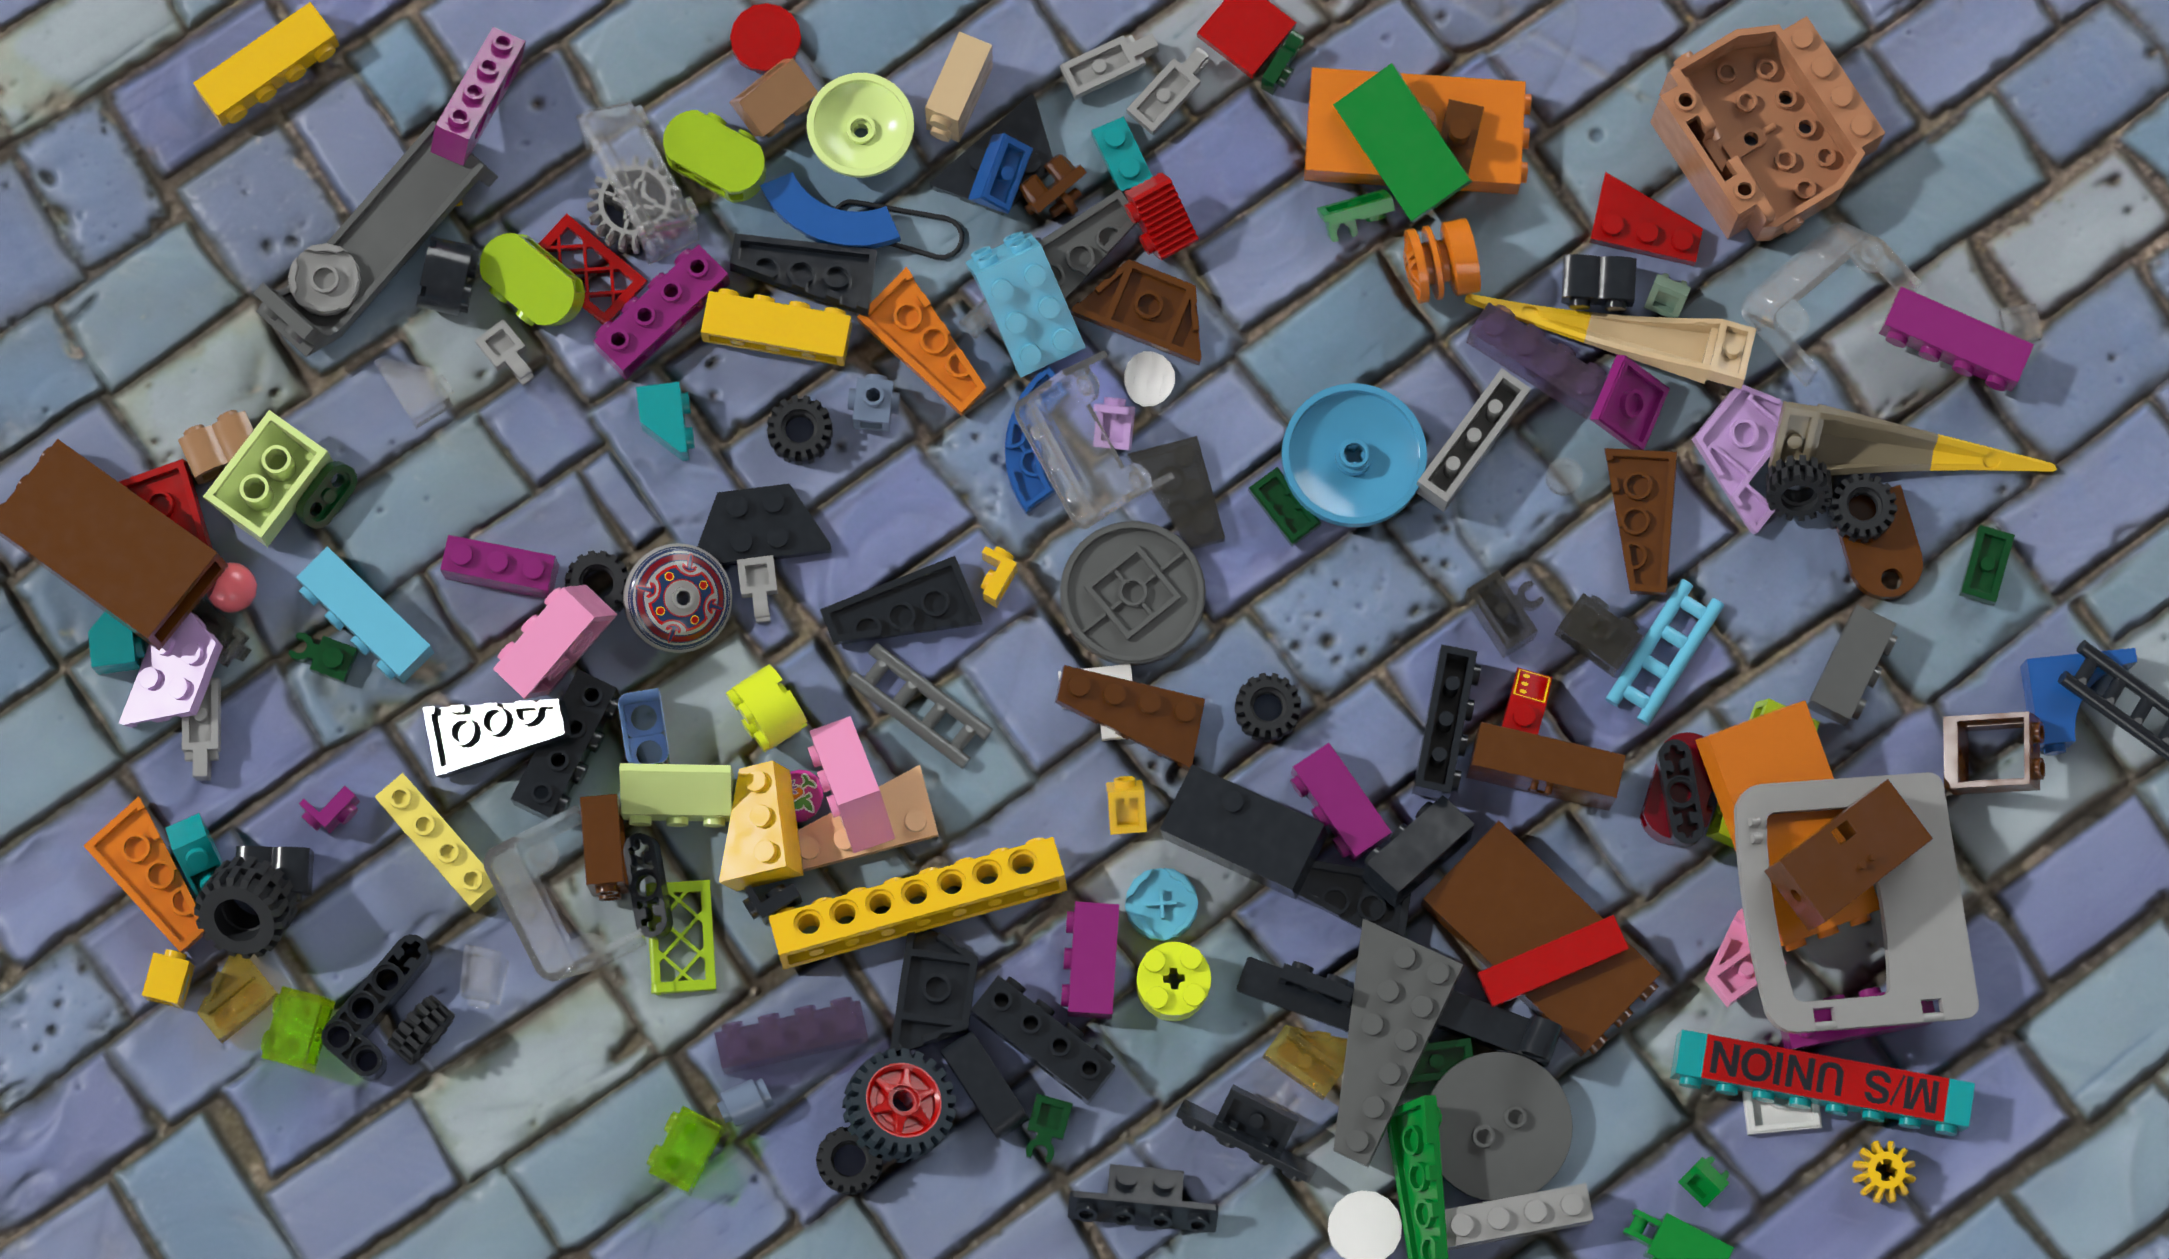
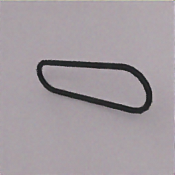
M853 199L844 200L835 207L840 210L846 205H858L875 209L887 206L888 211L943 220L952 223L957 228L959 243L952 252L945 255L931 253L900 243L888 245L936 260H946L959 253L964 244L965 234L962 226L949 216Z

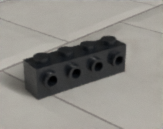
M1441 644L1412 794L1439 799L1444 795L1449 799L1451 791L1458 792L1462 771L1456 770L1458 756H1465L1468 735L1462 734L1464 721H1471L1475 700L1469 699L1471 685L1478 686L1482 666L1475 664L1478 651Z
M579 669L577 670L562 701H565L572 736L537 747L511 797V801L515 806L554 824L557 816L564 817L572 800L568 795L573 785H580L587 773L588 765L585 762L590 752L596 753L604 740L605 733L601 731L607 719L613 721L619 711L618 698L620 694L616 687Z
M998 975L973 1006L971 1015L1088 1105L1115 1071V1065L1111 1063L1114 1057L1098 1044L1094 1048L1089 1046L1082 1040L1084 1033L1067 1021L1065 1025H1062L1052 1016L1055 1014V1011L1045 1002L1037 999L1034 1003L1023 995L1026 989L1015 979L1009 976L1004 980Z

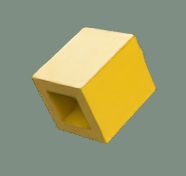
M166 949L164 955L153 952L142 991V996L146 1000L181 1009L184 1008L195 966L186 960L187 954Z

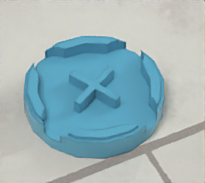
M1157 868L1144 871L1133 880L1127 891L1125 910L1128 921L1138 934L1149 940L1165 942L1179 938L1190 929L1197 916L1198 899L1195 887L1185 875L1174 869Z

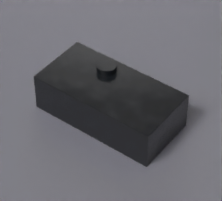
M1193 764L1160 827L1164 840L1295 900L1328 836L1323 823Z

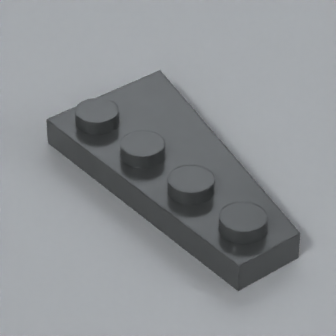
M1120 189L1038 241L1045 252L1065 300L1137 224H1133L1124 208V205L1129 202Z

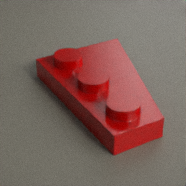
M1605 172L1589 243L1694 266L1703 228Z
M181 459L118 481L212 548L186 460Z

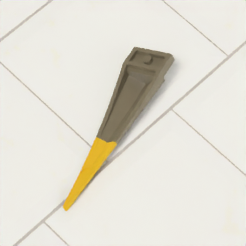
M1783 401L1768 464L1769 469L1771 465L1776 467V461L1779 459L1786 463L1787 456L1793 455L1794 460H1799V455H1806V461H1809L1813 456L1818 458V464L1823 461L1827 465L1831 476L1908 471L1990 470L2054 472L2057 470L2053 463L1822 404L1813 406Z

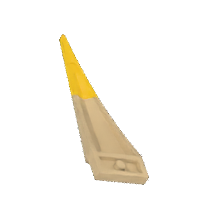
M1468 294L1465 297V302L1618 355H1626L1632 360L1703 384H1705L1706 380H1710L1738 389L1742 388L1757 329L1725 319L1617 315L1552 308Z

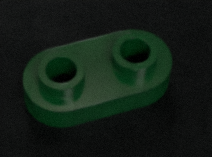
M340 461L326 464L298 500L296 513L299 520L316 529L327 526L354 492L357 485L355 470ZM337 474L336 481L331 483L332 478ZM315 503L314 510L310 512L311 506Z

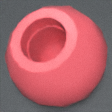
M229 562L227 563L229 566L208 590L207 597L213 606L222 612L236 613L243 611L251 605L256 597L257 583L254 574L249 568L240 563Z

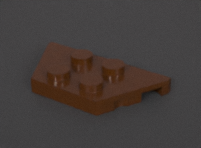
M1128 259L1116 270L1115 274L1103 280L1090 295L1072 307L1071 315L1198 366L1200 365L1202 357L1196 285Z

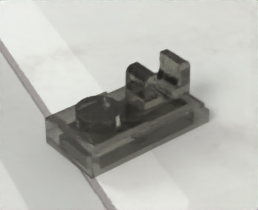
M204 598L191 611L206 625V630L213 634L223 645L218 658L222 665L228 667L234 658L240 661L246 659L252 651L250 647L245 645L250 638Z

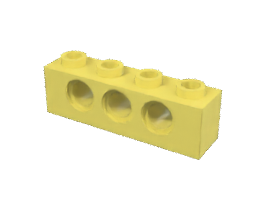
M404 773L400 774L375 796L383 809L474 913L503 889L496 878Z

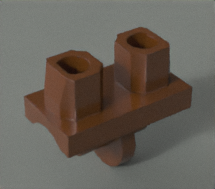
M1058 154L1044 165L1055 180L1051 185L1046 188L1035 174L1019 186L1021 193L1028 202L1024 208L1030 215L1035 212H1041L1054 200L1056 204L1049 209L1050 214L1054 218L1063 211L1070 217L1078 213V208L1074 202L1082 196L1081 192L1076 187L1068 194L1065 191L1087 172L1081 164L1073 166L1064 155Z

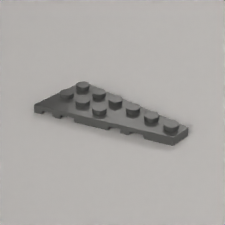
M1366 919L1362 921L1333 1151L1368 1168L1464 966Z

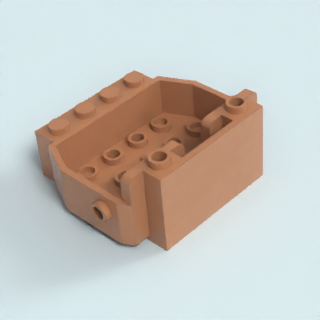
M1807 16L1784 30L1779 24L1736 29L1694 55L1689 51L1678 57L1673 62L1674 66L1670 72L1667 73L1659 94L1660 98L1650 121L1726 238L1729 239L1748 228L1756 241H1771L1784 232L1786 234L1791 233L1803 225L1804 220L1833 204L1858 169L1862 159L1877 150L1885 135V131ZM1787 95L1790 97L1791 103L1783 104L1779 97ZM1799 125H1808L1811 132L1802 133L1799 130ZM1751 136L1755 138L1756 144L1750 146L1745 143L1744 138Z

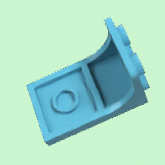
M1023 231L1007 236L1003 239L1004 244L991 249L990 246L974 251L971 254L972 258L965 262L984 296L1020 378L1086 348L1041 244L1031 233L1024 234Z

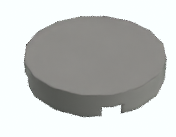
M328 243L312 245L305 249L292 262L288 275L290 291L298 305L309 313L320 316L337 315L348 309L358 297L362 284L360 268L352 255L340 246Z

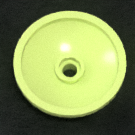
M852 73L832 80L817 93L807 115V134L814 153L831 170L849 177H872L893 168L905 156L914 135V116L908 99L894 83L875 74ZM859 128H864L868 131V134L865 137H857L855 131Z

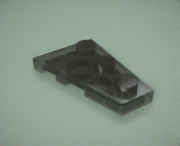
M1197 436L1127 454L1128 460L1137 469L1145 481V485L1166 512V516L1191 550L1225 541L1224 531Z

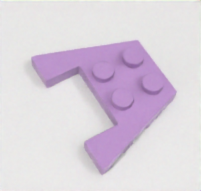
M1742 385L1741 389L1732 388L1695 434L1692 441L1748 530L1754 535L1759 532L1775 510L1771 511L1769 509L1766 498L1752 488L1749 482L1771 455L1783 402L1776 397Z

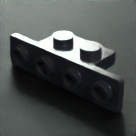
M1253 957L1247 958L1236 988L1237 992L1340 1030L1349 1031L1354 988L1348 986V980L1333 974H1328L1327 978L1313 974V967L1297 961H1293L1292 966L1284 963L1283 968Z
M1234 1084L1218 1115L1188 1100L1183 1101L1176 1114V1117L1182 1119V1123L1186 1127L1194 1131L1203 1130L1215 1136L1216 1141L1228 1148L1237 1147L1249 1153V1157L1259 1164H1271L1281 1169L1282 1173L1293 1181L1301 1182L1303 1180L1309 1183L1317 1168L1315 1164L1285 1150L1300 1117Z
M1110 1164L1107 1194L1070 1191L1068 1218L1083 1222L1116 1223L1123 1226L1140 1225L1157 1229L1191 1230L1197 1233L1216 1232L1219 1206L1217 1204L1182 1201L1184 1171Z

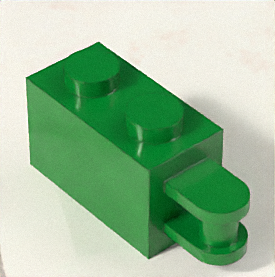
M1634 1209L1632 1212L1634 1218L1630 1227H1625L1622 1232L1629 1238L1647 1246L1643 1256L1648 1259H1729L1734 1247L1668 1213L1660 1221L1640 1210ZM1647 1224L1656 1228L1652 1239L1642 1235Z

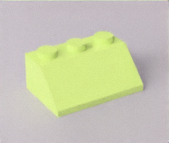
M269 410L207 490L203 498L235 525L268 548L296 511L300 497L326 464L333 462L326 449Z
M620 763L621 815L624 820H630V825L651 826L652 821H666L667 826L686 827L689 821H703V826L720 828L725 827V822H730L735 794V777L731 765Z

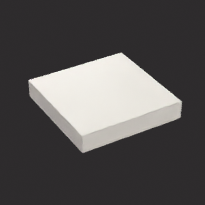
M1742 1092L1747 1135L1822 1128L1820 1105L1811 1104L1810 1109H1801L1789 1106V1100L1775 1098L1774 1102H1763L1752 1099L1753 1093Z

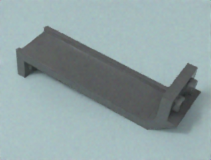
M435 121L426 128L327 242L346 250L352 255L360 268L362 284L359 295L348 309L337 315L330 316L311 314L298 305L290 291L289 285L283 289L275 290L262 283L253 293L262 301L256 312L305 357L343 336L479 180L490 187L498 178L473 153L470 154L464 166L431 153Z

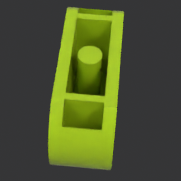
M690 110L675 116L667 125L663 135V147L671 169L732 203L746 201L760 191V185L764 184L766 178V165L763 151L760 145L757 144L758 140L752 134L742 129H739L738 132L726 126L727 122L723 118L712 112L706 115L698 110Z
M506 233L493 238L485 246L479 265L482 279L491 286L488 291L503 303L509 301L518 309L515 312L516 315L525 323L531 326L534 323L537 325L559 326L570 322L578 315L585 298L582 280L531 237L523 234Z

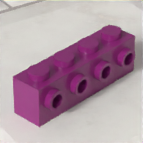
M699 244L692 250L687 248L681 252L675 259V266L666 274L661 272L656 275L648 284L649 290L640 298L635 296L630 299L622 308L621 312L623 314L613 323L607 321L595 333L597 338L593 342L596 350L625 380L706 307L709 291L718 292L719 289H725L730 284L728 273Z
M1902 286L1898 290L1879 332L1880 335L1886 337L1885 340L1888 343L1900 348L1908 346L1919 351L1918 354L1928 361L1939 362L1940 360L1952 366L1953 371L1966 377L1974 375L1986 380L1985 384L1997 391H2012L2034 347V344Z
M1880 987L1859 991L1860 997L1882 996L1885 994V992H1881ZM1834 995L1822 1000L1845 999V995ZM1932 1000L1921 1001L1923 1013L1935 1012ZM1831 1009L1813 1010L1815 1022L1832 1021ZM1932 1022L1835 1031L1826 1030L1799 1034L1785 1033L1781 1030L1780 1032L1784 1048L1806 1051L1927 1026Z

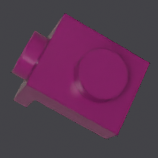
M344 786L320 812L305 799L299 805L305 811L301 817L313 829L318 831L323 827L328 833H331L340 823L345 825L355 816L358 811L356 805L360 801L352 791Z

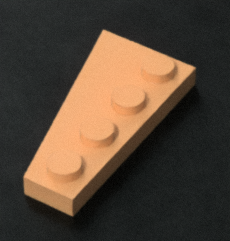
M918 765L879 786L895 839L853 853L840 816L833 818L832 813H829L798 830L803 872L939 837L921 766Z

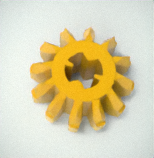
M1879 1141L1872 1142V1152L1866 1148H1862L1859 1151V1155L1864 1161H1854L1852 1163V1168L1862 1171V1174L1852 1178L1853 1183L1864 1181L1866 1186L1861 1189L1860 1194L1865 1196L1873 1190V1202L1877 1204L1881 1202L1883 1194H1885L1886 1200L1890 1204L1896 1202V1192L1903 1197L1906 1196L1909 1190L1904 1183L1912 1184L1916 1180V1177L1912 1174L1905 1173V1170L1915 1167V1162L1908 1161L1903 1163L1902 1158L1907 1154L1908 1150L1902 1148L1896 1154L1893 1153L1895 1148L1894 1141H1888L1884 1151ZM1886 1164V1171L1892 1173V1176L1883 1181L1881 1180V1173L1876 1171V1168Z

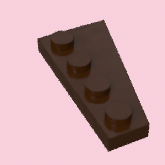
M1604 448L1630 594L1667 596L1677 452Z
M1067 665L1062 667L1055 699L1056 704L1095 724L1099 723L1115 731V734L1127 740L1135 741L1148 748V751L1160 757L1164 756L1178 763L1177 766L1189 771L1193 763L1205 698Z

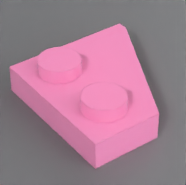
M1743 908L1736 913L1705 977L1706 982L1727 1008L1758 986L1748 943Z

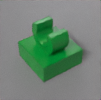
M1712 1156L1707 1159L1702 1157L1678 1181L1704 1208L1729 1184L1726 1180L1729 1177V1172L1725 1170L1720 1174L1711 1165L1715 1160Z

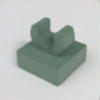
M1667 273L1663 275L1657 274L1644 308L1668 318H1678L1691 287H1688L1687 282L1684 280L1679 283L1669 279V274Z

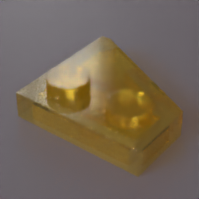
M237 954L236 957L229 955L222 971L217 972L211 984V992L204 998L197 1014L223 1044L281 996L251 959H243L241 954Z
M1285 1025L1262 1058L1318 1098L1324 1100L1343 1073L1347 1038L1331 1036V1033L1322 1031L1307 1032L1303 1028Z

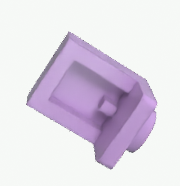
M1104 397V404H1094L1093 411L1097 413L1093 447L1131 450L1135 407L1125 406L1126 399Z

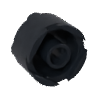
M431 236L420 281V286H422L421 292L417 297L416 307L457 316L460 315V312L468 313L472 285H468L467 281L468 278L475 279L480 251L474 250V245Z

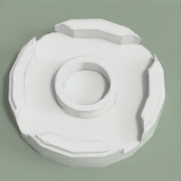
M1361 1190L1347 1194L1336 1203L1328 1219V1235L1331 1246L1343 1259H1386L1394 1252L1401 1239L1402 1222L1398 1210L1388 1198L1377 1192Z

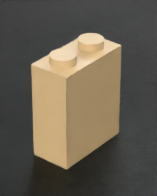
M959 31L925 106L926 129L930 130V134L933 137L945 142H949L950 139L960 142L993 68L991 44Z

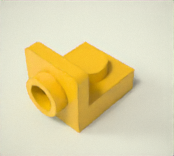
M985 546L982 551V559L997 569L996 571L993 569L988 571L981 584V588L984 589V602L997 608L1018 572L1017 562L1013 561L1014 556L1005 549L996 546L992 550Z
M1120 776L1114 778V782H1107L1106 792L1110 835L1147 832L1145 790L1142 780H1136L1133 776Z

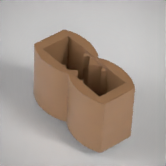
M227 411L218 416L217 422L206 427L202 424L192 426L184 431L183 437L178 439L198 485L217 479L254 429L245 411Z

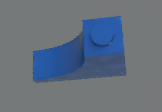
M2135 648L2101 651L2126 670L2131 669L2137 663ZM2080 654L2026 659L2020 666L2026 710L2039 717L2044 725L2045 740L2044 743H2040V751L2044 750V755L2046 756L2066 753V748H2069L2076 741L2075 722L2082 700L2060 685L2058 678L2064 671L2075 676L2085 660ZM2097 667L2087 686L2091 687L2095 682L2108 676V674Z

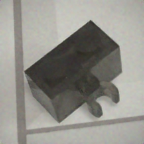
M1497 570L1468 588L1464 599L1504 659L1534 640L1538 630L1525 610L1534 611L1543 604L1544 598L1539 597L1535 601L1526 599L1525 592L1533 587L1534 583L1532 581L1524 582L1519 587L1517 595H1514Z
M1583 593L1560 623L1554 635L1614 677L1639 644L1642 635L1638 633V626L1631 620L1623 616L1619 619L1609 612L1608 609L1610 607L1601 598L1595 595L1589 597Z

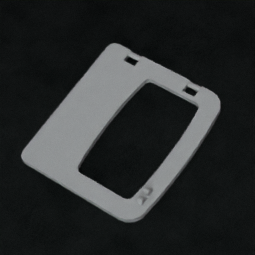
M1926 772L1767 783L1752 786L1738 797L1734 806V824L1743 913L1764 1013L1774 1027L1785 1033L1799 1034L1826 1030L1835 1031L1921 1024L1936 1021H1958L1969 1019L1977 1013L1979 1000L1944 785L1938 775ZM1889 779L1933 839L1876 882L1884 938L1887 990L1882 996L1799 1001L1793 994L1786 970L1777 926L1771 880L1764 872L1769 868L1767 818L1771 814L1846 809L1872 788ZM1938 1000L1940 1012L1923 1013L1921 1001ZM1831 1009L1832 1021L1815 1022L1813 1010Z

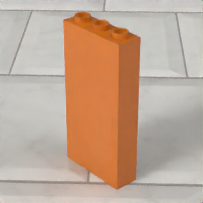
M1312 67L1309 88L1304 180L1387 186L1333 105L1378 72ZM1400 73L1440 134L1449 99L1484 107L1468 173L1473 182L1460 191L1517 195L1521 183H1527L1528 162H1522V149L1529 148L1530 128H1524V115H1530L1532 94L1525 93L1526 82Z
M1805 700L1695 740L1735 850L1734 806L1738 797L1748 788L1767 783L1834 779ZM1845 809L1769 815L1767 818L1769 867ZM1837 828L1831 831L1839 844L1846 840ZM1771 881L1781 947L1784 946L1786 952L1807 945L1805 938L1817 934L1818 939L1834 935L1839 932L1838 925L1848 921L1851 927L1872 920L1870 913L1880 910L1879 900L1872 885L1826 922L1809 931Z

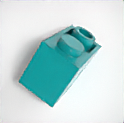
M679 382L636 387L642 430L680 460H690L688 449L695 448L693 427H686L684 415L691 414L689 393H682Z
M104 612L88 631L92 669L98 675L140 669L141 658H144L146 654L145 641Z
M200 813L165 828L172 851L196 897L216 868H219L223 863Z

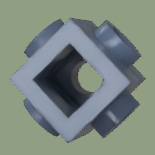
M867 374L866 378L857 377L856 388H850L848 395V410H854V428L890 432L892 414L899 413L900 393L894 392V382L887 380L886 376L880 374Z

